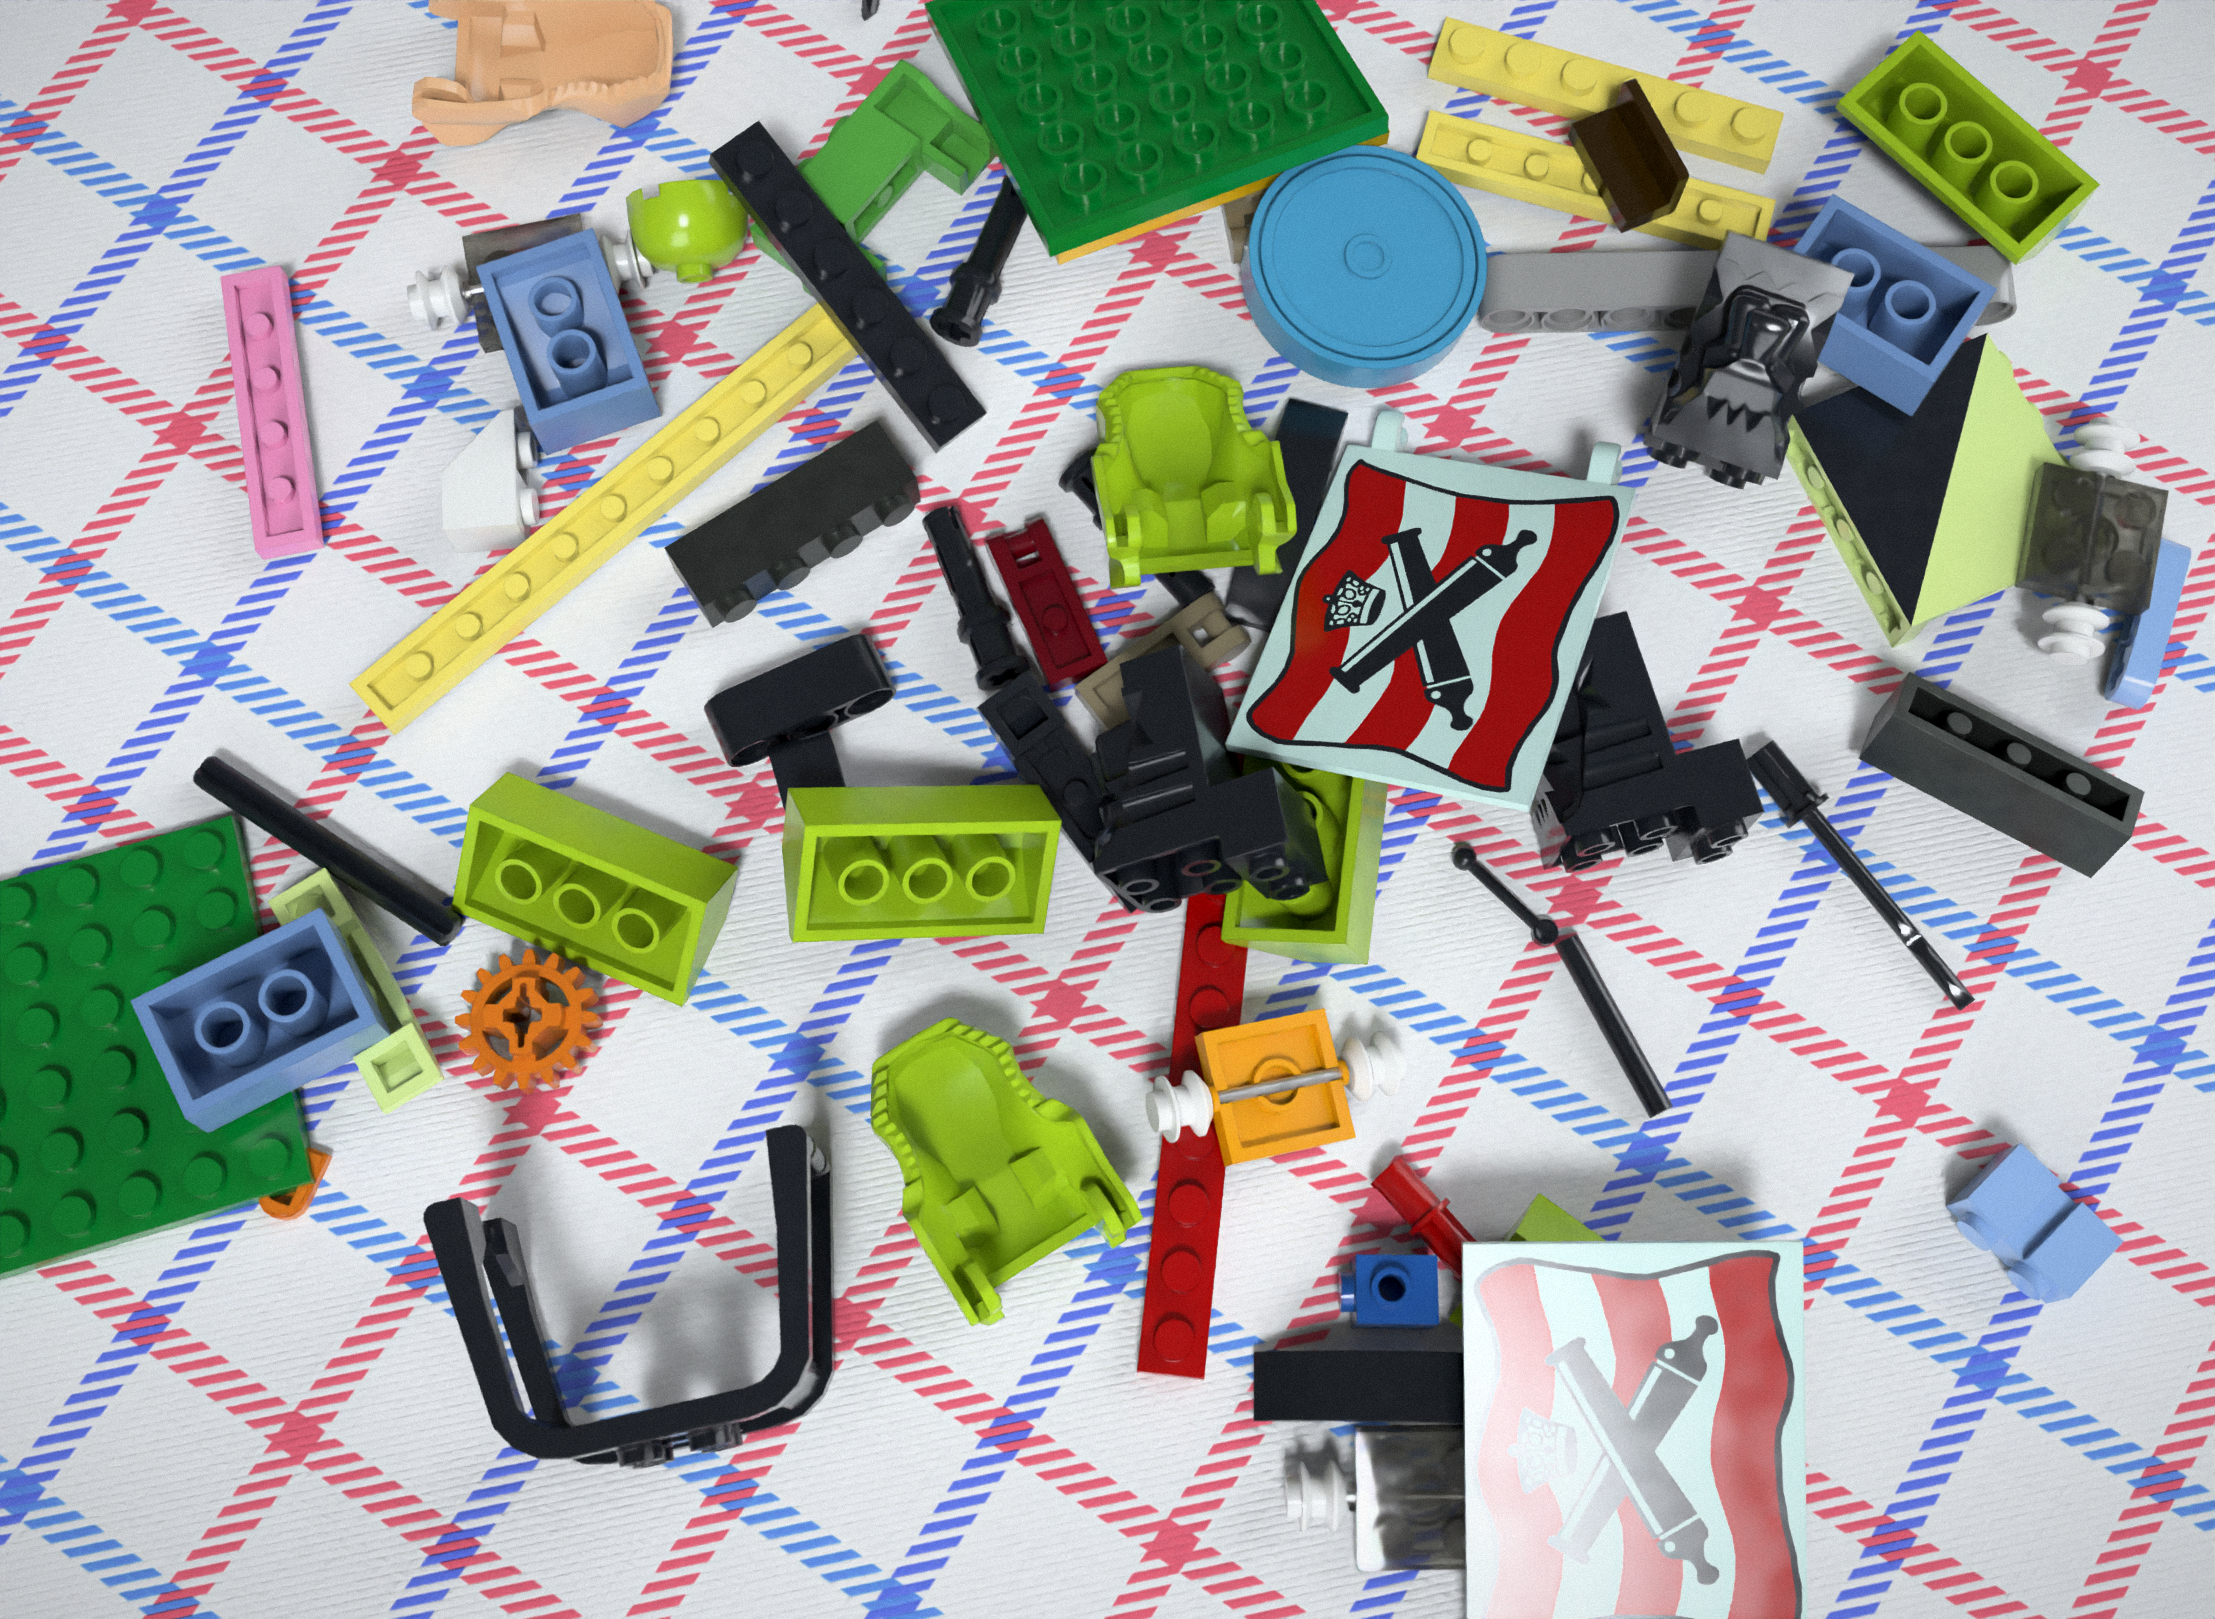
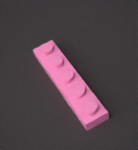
M280 265L220 276L255 551L265 560L324 548L288 276Z

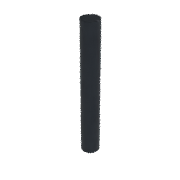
M1578 934L1555 945L1558 954L1649 1118L1651 1119L1672 1108L1673 1105Z

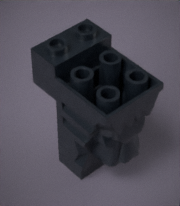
M1727 228L1674 367L1668 371L1643 435V445L1653 448L1650 457L1681 469H1685L1688 461L1712 468L1708 476L1709 478L1737 489H1744L1746 482L1762 485L1765 476L1778 480L1791 440L1788 423L1793 414L1801 413L1804 405L1801 391L1806 379L1814 378L1818 367L1817 360L1829 336L1837 311L1841 309L1854 273L1849 269Z
M1627 611L1596 618L1535 793L1539 804L1537 805L1538 809L1533 811V818L1544 870L1563 865L1566 873L1582 871L1600 864L1603 861L1601 855L1623 849L1627 857L1643 855L1664 845L1662 839L1666 840L1673 862L1693 857L1696 865H1702L1731 855L1733 853L1732 846L1749 836L1747 830L1765 812L1739 738L1676 754Z
M1177 644L1120 663L1124 686L1121 688V692L1130 719L1099 734L1095 740L1096 751L1089 757L1091 770L1103 794V799L1098 807L1105 829L1097 831L1095 835V860L1092 862L1094 875L1139 910L1148 913L1171 911L1182 904V899L1201 893L1221 895L1233 892L1243 885L1242 881L1244 880L1250 883L1266 899L1272 898L1278 901L1299 898L1310 891L1309 886L1328 881L1313 809L1273 767L1241 776L1236 753L1227 751L1225 745L1231 731L1223 690L1181 644Z

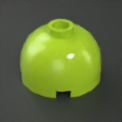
M694 179L658 184L659 196L643 200L642 188L630 193L626 197V205L634 244L652 266L661 271L676 273L679 283L694 284L710 281L713 279L714 269L727 266L742 252L748 236V213L736 197L729 194L728 187L723 181Z

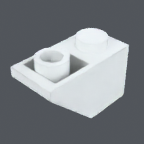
M514 409L501 410L441 472L442 531L457 553L515 549L530 537V525L539 524L538 497L535 488H529L528 470L529 468H537L538 452L536 439L532 431L524 430Z

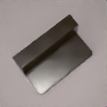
M1634 78L1622 84L1614 107L1572 123L1568 133L1570 142L1621 233L1675 212L1689 179V172L1641 86Z

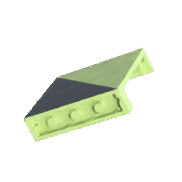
M1988 333L1961 344L1912 417L1861 386L1801 410V413H1795L1791 416L1788 423L1791 440L1785 456L1892 648L1914 639L1932 620L2072 560L2078 566L2088 503L2074 481V472L2068 459L2063 454L2057 452L2045 432L2043 418L2039 409L2032 402L2027 401L2013 377V368L2006 354L1997 350ZM2101 515L2093 558L2110 542L2104 532L2105 526Z

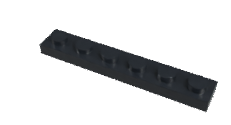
M757 121L710 154L708 163L935 453H938L983 419L987 412L760 121Z

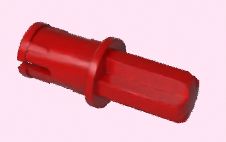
M1403 1156L1399 1157L1370 1185L1382 1194L1411 1227L1407 1232L1408 1235L1412 1238L1418 1234L1452 1274L1462 1280V1242L1477 1241L1446 1208L1451 1203L1446 1197L1440 1201L1406 1163L1407 1160Z

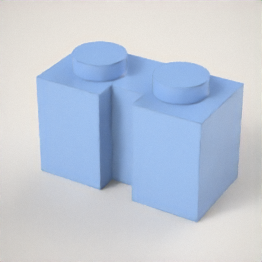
M2022 1143L1998 1152L1946 1207L1959 1219L1956 1223L1958 1229L1972 1244L1984 1251L1991 1250L2010 1268L2007 1271V1275L2021 1292L2034 1300L2041 1299L2046 1304L2068 1299L2077 1292L2124 1241L2083 1202L2076 1204L2058 1187L2061 1181Z

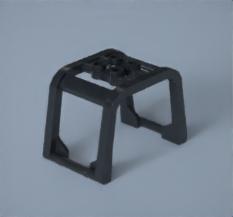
M792 1124L765 1130L777 1229L781 1352L774 1368L761 1381L746 1388L575 1426L570 1421L539 1324L516 1225L501 1217L481 1221L478 1206L461 1197L435 1202L425 1209L423 1221L492 1426L513 1449L541 1460L572 1459L585 1465L619 1464L620 1468L632 1466L633 1469H641L675 1461L673 1451L690 1448L691 1452L701 1451L702 1454L742 1446L743 1435L782 1427L803 1418L825 1397L835 1373L833 1168L826 1155L816 1146L814 1139L801 1126ZM482 1265L484 1266L536 1419L531 1418L524 1410L489 1298Z

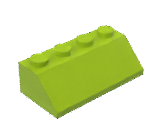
M1919 29L1843 96L1835 106V109L2015 265L2032 259L2074 221L2100 186L2095 179Z
M1244 755L1242 776L1273 767L1313 809L1328 881L1309 886L1310 891L1307 894L1285 901H1278L1272 898L1266 899L1246 880L1242 881L1243 885L1239 889L1226 895L1221 940L1225 943L1305 962L1368 965L1388 784Z
M507 771L469 806L451 910L682 1007L687 1002L725 923L739 867Z
M1039 785L788 788L782 855L791 941L794 943L1044 934L1062 820Z

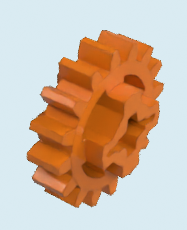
M533 949L525 950L522 964L516 965L506 954H502L499 956L501 970L499 973L493 976L490 972L480 968L476 974L483 984L479 992L463 990L460 995L472 1005L471 1013L455 1016V1024L464 1030L471 1031V1035L462 1039L458 1046L467 1055L479 1054L471 1067L481 1076H485L495 1070L493 1083L503 1090L509 1088L515 1077L517 1078L519 1089L526 1094L534 1093L538 1078H542L551 1088L557 1089L560 1087L558 1071L564 1067L577 1075L583 1071L579 1061L575 1058L580 1050L596 1053L598 1046L586 1036L587 1030L602 1027L603 1019L598 1014L587 1011V1008L600 1000L599 996L593 988L579 989L583 985L586 976L576 966L563 974L565 961L558 954L552 953L544 965H542L539 955ZM546 982L560 988L566 995L570 1006H563L561 1003H549V991L546 989ZM512 988V990L500 1002L495 1004L507 990ZM534 1009L542 1016L541 1021L530 1023L528 1033H524L518 1028V1023L529 1020L531 1010ZM490 1036L509 1040V1053L513 1055L512 1061L502 1058L496 1052L491 1043ZM561 1038H565L561 1045L554 1052L547 1056V1052Z

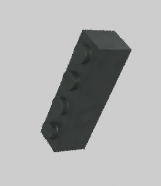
M876 420L664 547L674 571L711 627L714 628L724 621L727 623L736 622L751 613L756 607L757 601L776 589L781 591L788 590L801 583L809 575L810 569L829 557L836 559L851 553L860 545L863 537L882 525L890 527L906 519L913 512L915 505L921 502L917 478Z
M1911 672L1906 675L1875 715L1858 758L2089 878H2092L2132 837L2145 793L2143 790Z

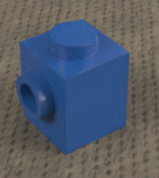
M1356 1254L1350 1260V1271H1339L1338 1276L1339 1312H1350L1351 1329H1432L1439 1325L1437 1255Z

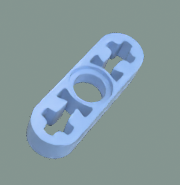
M2156 537L2148 546L2135 577L2104 691L2106 700L2139 710L2145 705L2152 694L2160 673L2191 559L2190 547L2161 537Z

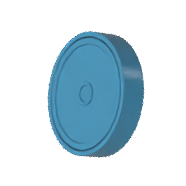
M1353 145L1284 171L1267 189L1257 207L1245 239L1241 259V282L1245 301L1253 321L1268 343L1283 358L1305 373L1329 383L1352 388H1381L1401 384L1415 379L1438 365L1457 345L1477 312L1483 297L1487 277V253L1484 238L1472 209L1460 192L1443 175L1422 161L1392 149L1368 145Z

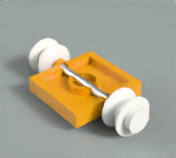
M1325 1008L1200 1033L1195 1036V1042L1205 1082L1193 1070L1185 1071L1182 1076L1181 1086L1172 1087L1166 1077L1158 1076L1154 1081L1153 1091L1146 1094L1145 1105L1152 1129L1155 1132L1162 1131L1164 1137L1170 1143L1176 1142L1179 1139L1180 1129L1183 1126L1189 1125L1198 1137L1205 1136L1213 1118L1224 1166L1227 1167L1356 1138L1344 1086L1360 1102L1368 1101L1371 1098L1373 1086L1377 1085L1386 1096H1394L1399 1090L1400 1081L1406 1077V1060L1401 1046L1395 1041L1391 1042L1387 1034L1382 1031L1374 1032L1371 1036L1369 1047L1365 1048L1358 1038L1348 1037L1344 1042L1339 1060H1337Z

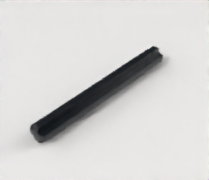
M207 757L195 771L193 781L200 789L322 869L326 868L330 874L438 945H449L460 932L463 920L457 913L218 757Z

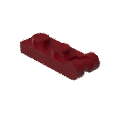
M1039 517L1024 523L1023 531L1008 537H1004L1002 533L984 539L990 561L1002 582L1050 692H1055L1082 681L1107 664L1106 655L1043 518ZM1032 553L1038 558L1039 562L1019 569L1015 560Z

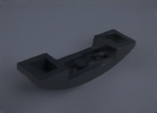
M1290 398L1274 441L1280 442L1286 482L1295 502L1297 532L1292 539L1276 549V554L1283 571L1281 574L1258 575L1253 565L1236 566L1224 611V616L1229 622L1271 633L1312 533L1330 471L1332 472L1349 413Z
M1027 670L980 704L976 709L1026 785H1039L1062 820L1060 831L1094 873L1092 862L1095 860V835L1097 831L1105 829L1098 807L1103 799V794L1091 770L1089 757L1064 725L1066 719L1031 672ZM1100 880L1128 914L1138 909Z
M1365 1350L1254 1352V1421L1458 1423L1459 1425H1464L1463 1352Z

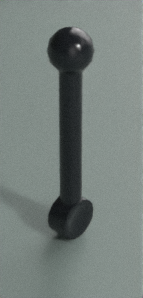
M1461 846L1453 852L1452 861L1455 867L1472 873L1531 928V937L1535 944L1546 947L1555 942L1559 933L1556 924L1551 920H1540L1477 862V855L1474 849L1468 846Z

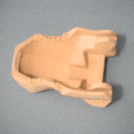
M429 0L428 10L432 14L458 21L455 81L436 77H424L415 82L412 97V116L422 121L423 126L439 142L446 146L476 145L490 139L509 124L525 122L542 111L555 108L579 111L624 129L658 108L669 95L673 62L672 15L667 7L656 3L654 0Z

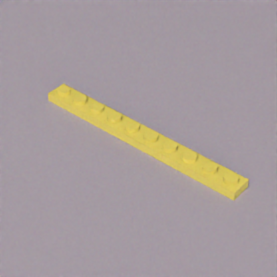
M819 303L815 304L349 683V685L395 736L859 354Z

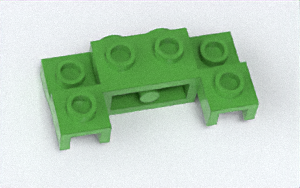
M901 59L851 116L845 115L836 122L829 134L827 143L813 158L808 157L804 159L796 169L886 283L885 263L859 246L864 238L924 170L962 196L997 154L980 123L947 99L925 74ZM754 223L750 227L754 246L795 274L758 225ZM802 283L804 291L812 296V294Z

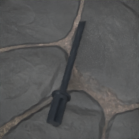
M1774 740L1747 759L1751 774L1789 819L1785 823L1786 827L1789 829L1802 819L1956 1008L1961 1011L1976 1000L1817 807L1830 798L1827 793L1820 796Z

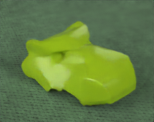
M1200 366L1143 369L1121 373L1099 394V398L1096 401V420L1100 444L1094 456L1091 457L1090 463L1103 534L1110 557L1108 562L1110 589L1140 586L1141 575L1248 565H1253L1258 575L1281 574L1283 572L1276 549L1292 539L1297 532L1295 502L1286 482L1280 442L1269 441L1261 430H1252L1243 409L1244 392L1239 381Z
M949 1017L898 1044L873 1063L871 1078V1128L877 1138L898 1160L905 1184L902 1198V1215L971 1327L978 1323L991 1326L1005 1317L1001 1310L1003 1308L1001 1296L995 1293L994 1288L1088 1229L1095 1226L1109 1247L1114 1249L1127 1240V1230L1144 1219L1135 1199L1110 1165L1084 1118L1075 1109L1053 1097L1047 1100L1037 1091L1022 1073L1016 1061L1013 1047L1003 1038L994 1036L977 1027L964 1024L956 1018Z

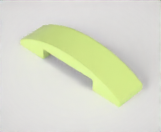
M323 868L269 900L268 903L281 926L321 907L339 927L391 1033L389 1037L353 1057L381 1111L387 1115L444 1080L445 1078L433 1050L408 1001L364 925L330 872Z

